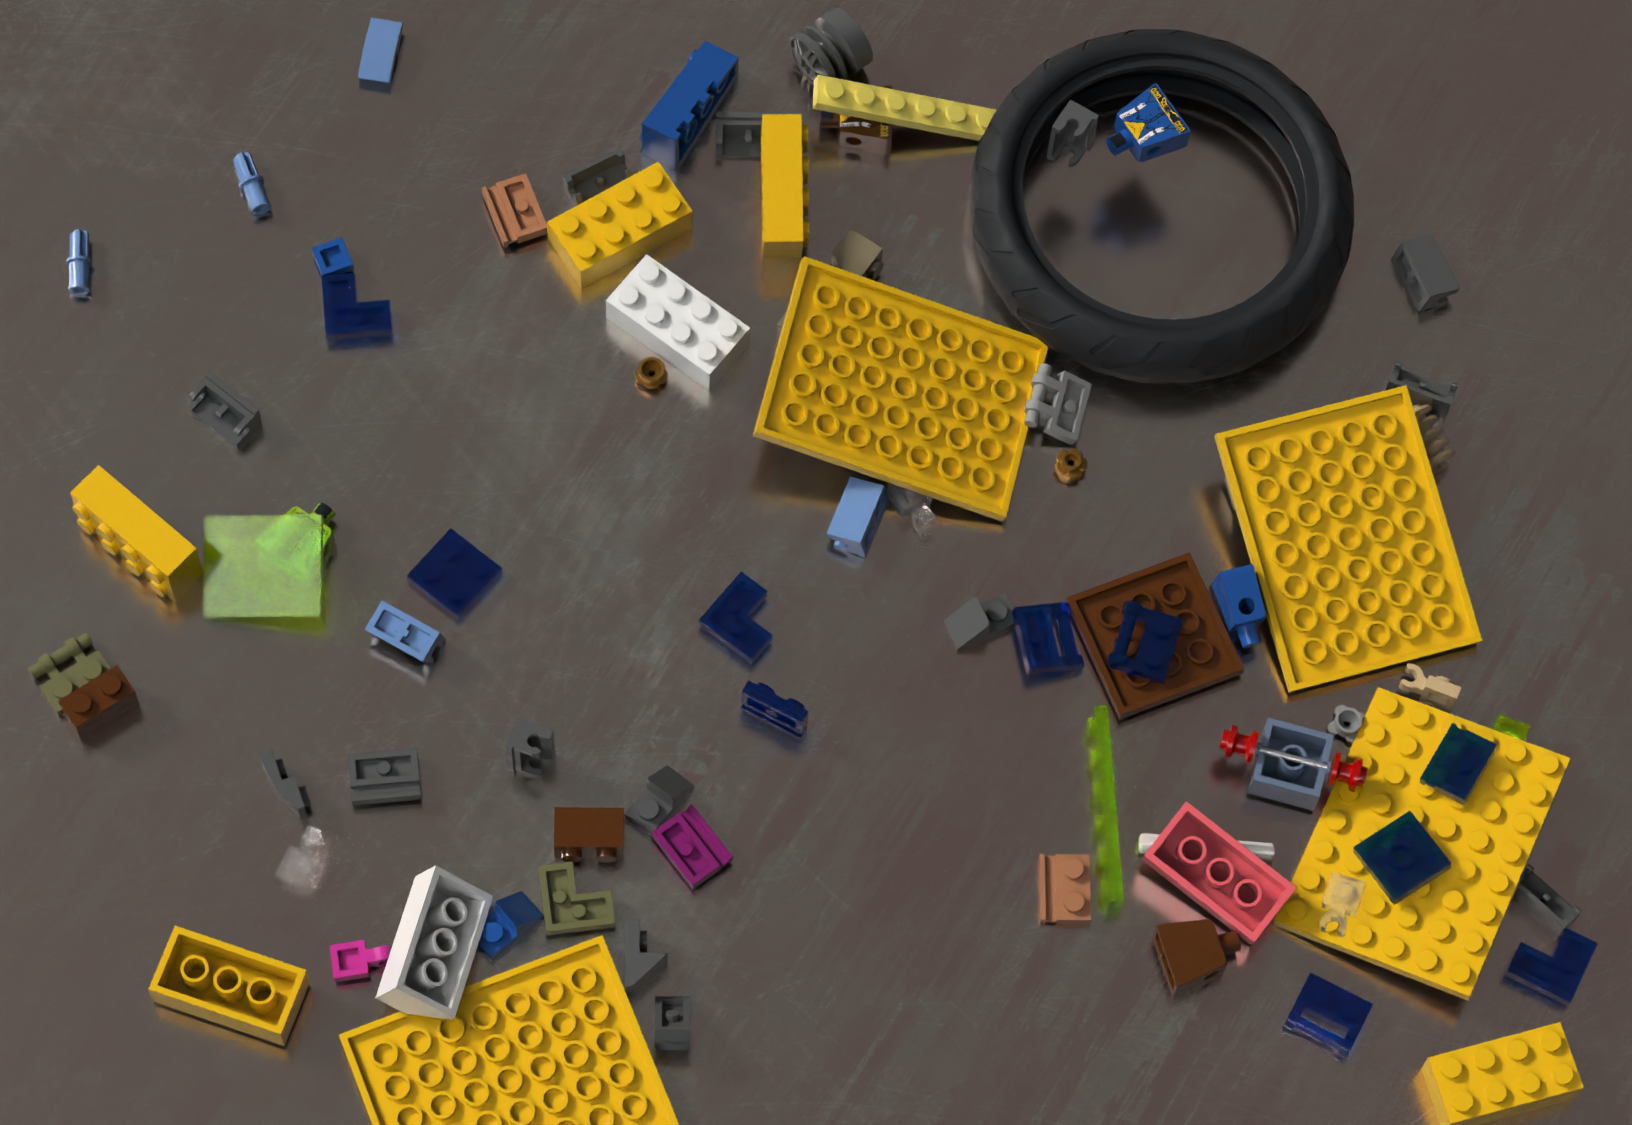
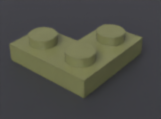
M573 861L538 866L546 936L616 927L611 890L577 894Z

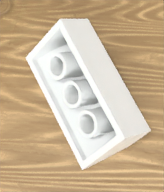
M434 866L415 876L375 998L406 1014L448 1020L454 1019L493 896L438 866Z

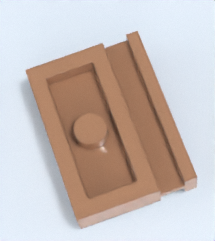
M526 173L497 182L495 186L489 188L486 186L482 187V195L504 248L514 242L521 243L547 234L546 221Z
M1090 854L1039 855L1040 924L1090 925Z

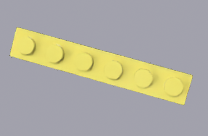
M817 75L814 79L813 109L975 141L981 140L994 113L997 111L996 109L823 75Z

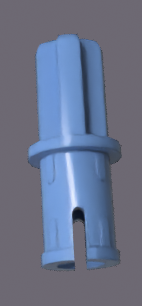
M240 152L233 158V163L241 181L239 188L245 192L251 212L254 215L264 214L272 207L263 187L264 178L258 174L251 154L249 152Z
M76 229L70 234V257L66 260V265L69 267L68 291L74 295H85L90 292L89 268L93 265V261L89 257V233L80 229Z

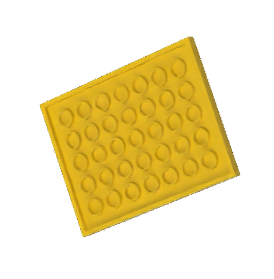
M804 256L799 264L753 436L1002 522L1007 516L1028 431V426L1024 424L1026 418L1024 409L1026 401L1031 399L1033 391L1031 386L1034 374H1037L1039 365L1045 362L1048 346L1031 335Z
M1407 385L1220 432L1214 436L1250 562L1255 570L1266 617L1288 693L1482 642Z
M1378 687L1345 762L1353 763L1357 758L1363 759L1362 766L1368 767L1363 787L1356 786L1355 792H1351L1348 789L1347 783L1337 781L1334 784L1291 881L1297 888L1276 914L1274 926L1470 1001L1517 890L1519 881L1522 878L1569 767L1570 758Z
M603 935L464 987L456 1016L452 1020L406 1014L400 1011L339 1034L341 1044L372 1125H679Z

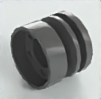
M833 7L815 21V26L807 25L801 32H797L789 39V48L796 64L813 86L817 75L846 80L847 73L854 75L873 61V52L863 30L846 11L839 7Z

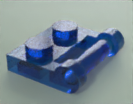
M1126 601L1121 611L1124 617L1114 651L1109 653L1106 664L1114 670L1164 684L1183 619L1144 608L1136 602ZM1136 621L1146 623L1137 657L1136 660L1128 659L1126 655Z
M1068 602L1021 606L1013 609L1011 613L1026 674L1061 670L1073 672L1085 666L1082 655H1079L1069 619L1071 609ZM1050 618L1056 619L1065 656H1059Z
M1310 972L1283 1027L1292 1032L1296 1029L1337 1050V1055L1346 1059L1373 1004ZM1305 1011L1347 1032L1345 1038L1301 1017L1302 1012Z

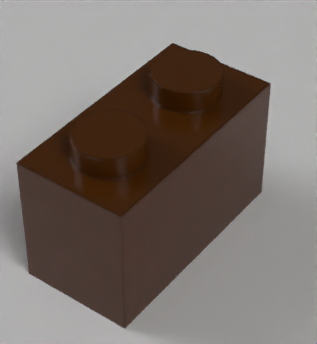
M118 665L58 701L63 716L81 742L140 706L135 690Z
M555 807V858H561L565 862H579L582 858H596L597 861L606 863L614 862L617 858H624V808Z

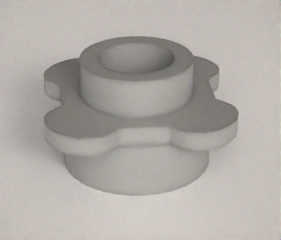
M1339 705L1335 708L1334 713L1336 716L1334 720L1327 726L1328 732L1333 735H1340L1346 738L1347 742L1353 743L1365 715L1359 713L1354 708ZM1344 722H1349L1350 726H1345Z

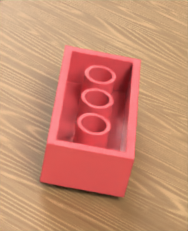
M1187 801L1141 858L1142 861L1230 930L1236 931L1237 935L1249 945L1257 940L1297 888Z

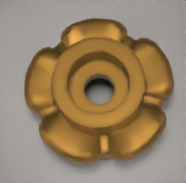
M648 357L638 364L635 377L638 383H643L646 388L655 389L659 387V384L666 382L668 372L665 370V364L660 359ZM649 372H654L655 375L650 376Z
M1077 449L1062 450L1056 456L1057 463L1055 464V469L1066 480L1079 478L1082 472H1085L1087 469V460L1083 458V453ZM1072 461L1074 462V465L1070 466L1068 465V462Z

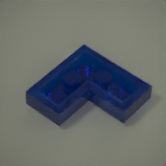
M354 273L322 276L327 341L393 335L390 300L357 303Z
M740 572L699 619V625L751 665L773 640L771 633L749 618L767 597V590L743 572Z
M1568 928L1564 930L1552 957L1520 942L1505 976L1569 1006L1598 943Z

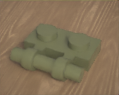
M87 633L82 634L76 639L74 637L64 641L65 646L50 655L47 653L37 658L39 662L27 668L34 680L45 673L50 678L49 681L40 685V689L59 717L63 715L58 703L60 699L111 669L99 650L87 657L82 650L93 644ZM73 657L76 664L60 673L56 666Z

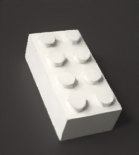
M647 254L606 299L607 319L708 391L713 388L750 345V327Z

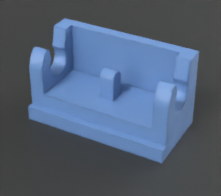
M850 476L826 533L828 538L835 540L834 547L866 558L889 502L885 486Z
M384 601L380 602L365 628L367 632L423 663H431L434 649L442 647L446 640L437 630Z

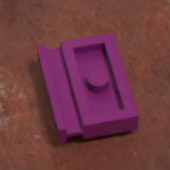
M692 804L684 812L678 813L652 831V838L692 889L717 873L721 867L733 861L731 853Z

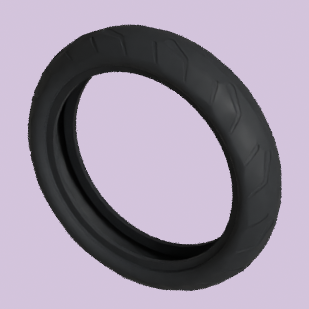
M1172 29L1129 30L1084 41L1047 59L1007 95L994 113L978 144L969 185L971 227L978 255L988 280L1010 312L1049 348L1091 370L1134 382L1193 383L1220 378L1245 370L1280 351L1300 335L1325 308L1345 270L1352 245L1354 193L1350 170L1335 132L1316 103L1304 90L1267 60L1236 44L1190 31ZM1157 83L1164 94L1188 97L1208 103L1233 115L1249 126L1268 144L1278 157L1290 179L1297 201L1299 214L1298 242L1284 268L1262 290L1240 304L1211 315L1175 320L1153 319L1116 310L1087 296L1069 283L1054 268L1036 242L1025 211L1023 180L1034 155L1050 136L1053 124L1070 100L1085 108H1089L1097 103L1116 97L1142 94L1153 84Z

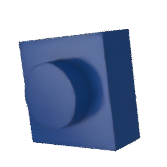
M342 237L311 248L323 281L354 270V264Z

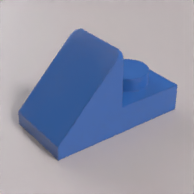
M522 891L497 900L494 903L495 911L486 918L478 948L490 961H493L544 919V915Z

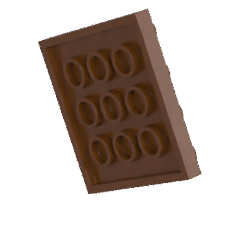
M1190 552L1069 596L1066 599V604L1119 720L1241 675L1244 672V666Z

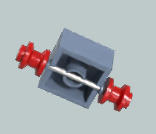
M1267 718L1261 740L1258 744L1259 731L1254 730L1249 736L1239 734L1238 726L1232 725L1230 731H1223L1219 750L1225 751L1224 758L1229 759L1235 753L1244 756L1245 763L1251 765L1255 752L1256 760L1248 794L1314 811L1320 798L1325 775L1329 774L1327 785L1333 786L1337 781L1348 784V789L1351 792H1355L1356 786L1363 787L1368 767L1362 766L1363 759L1357 758L1353 763L1345 762L1342 760L1341 753L1336 752L1333 762L1328 761L1334 739L1333 734L1272 718Z

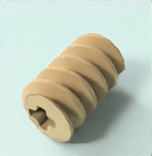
M1431 404L1413 405L1434 476L1448 467L1449 459L1456 452L1454 449H1443L1450 443L1448 437L1437 438L1444 432L1442 426L1432 428V425L1438 421V417L1436 415L1426 416L1432 410Z

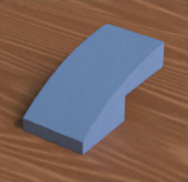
M371 17L363 47L358 79L391 85L395 57L399 52L403 29L402 22Z

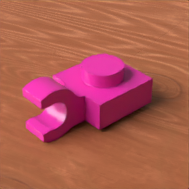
M365 940L330 945L335 982L370 977V966L386 967L391 952L390 945L367 949Z

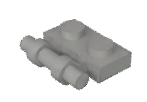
M1042 363L1039 365L1037 374H1034L1031 386L1033 391L1031 399L1026 401L1024 424L1035 428L1038 425L1039 418L1046 420L1044 433L1072 445L1077 442L1092 384L1067 371L1059 373L1056 380L1050 377L1052 367ZM1046 391L1053 394L1050 405L1043 403Z

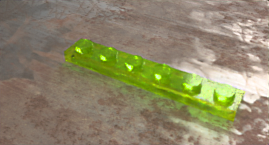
M1108 705L1094 706L1092 717L1086 719L1087 738H1093L1094 749L1089 750L1090 770H1096V782L1091 784L1092 802H1098L1099 814H1094L1095 835H1101L1102 847H1097L1096 851L1098 868L1103 867L1104 880H1099V896L1101 901L1106 900L1107 912L1121 911L1124 895Z

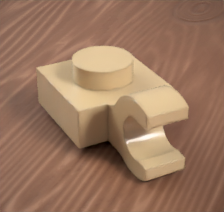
M1407 664L1404 672L1413 675L1415 681L1409 682L1402 679L1399 688L1405 692L1420 694V699L1452 710L1461 687L1443 676L1434 677L1429 675L1426 678L1419 666Z

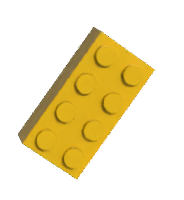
M762 114V258H801L802 249L808 248L810 222L809 220H803V216H808L809 188H803V185L808 182L809 158L808 156H802V153H807L808 125H802V114Z
M656 162L547 221L548 241L579 287L583 289L691 230L693 211L661 164Z
M100 465L70 492L74 504L72 509L78 516L76 520L78 525L89 535L93 532L102 539L101 544L112 555L115 556L119 553L126 559V566L135 575L140 576L143 574L150 580L149 584L152 589L161 597L167 594L176 602L203 575L197 548Z
M174 926L148 990L153 1002L285 1046L310 980L306 969Z
M1561 1022L1427 1058L1421 1068L1440 1125H1481L1574 1100L1584 1088Z

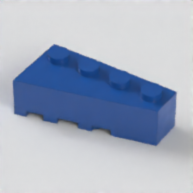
M704 41L698 50L695 49L691 53L685 68L678 74L672 85L642 123L640 135L642 155L674 171L678 169L737 76L739 57L707 41Z

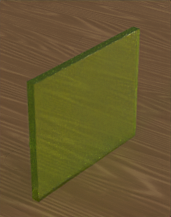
M323 515L204 516V555L202 565L203 618L322 617L324 568Z

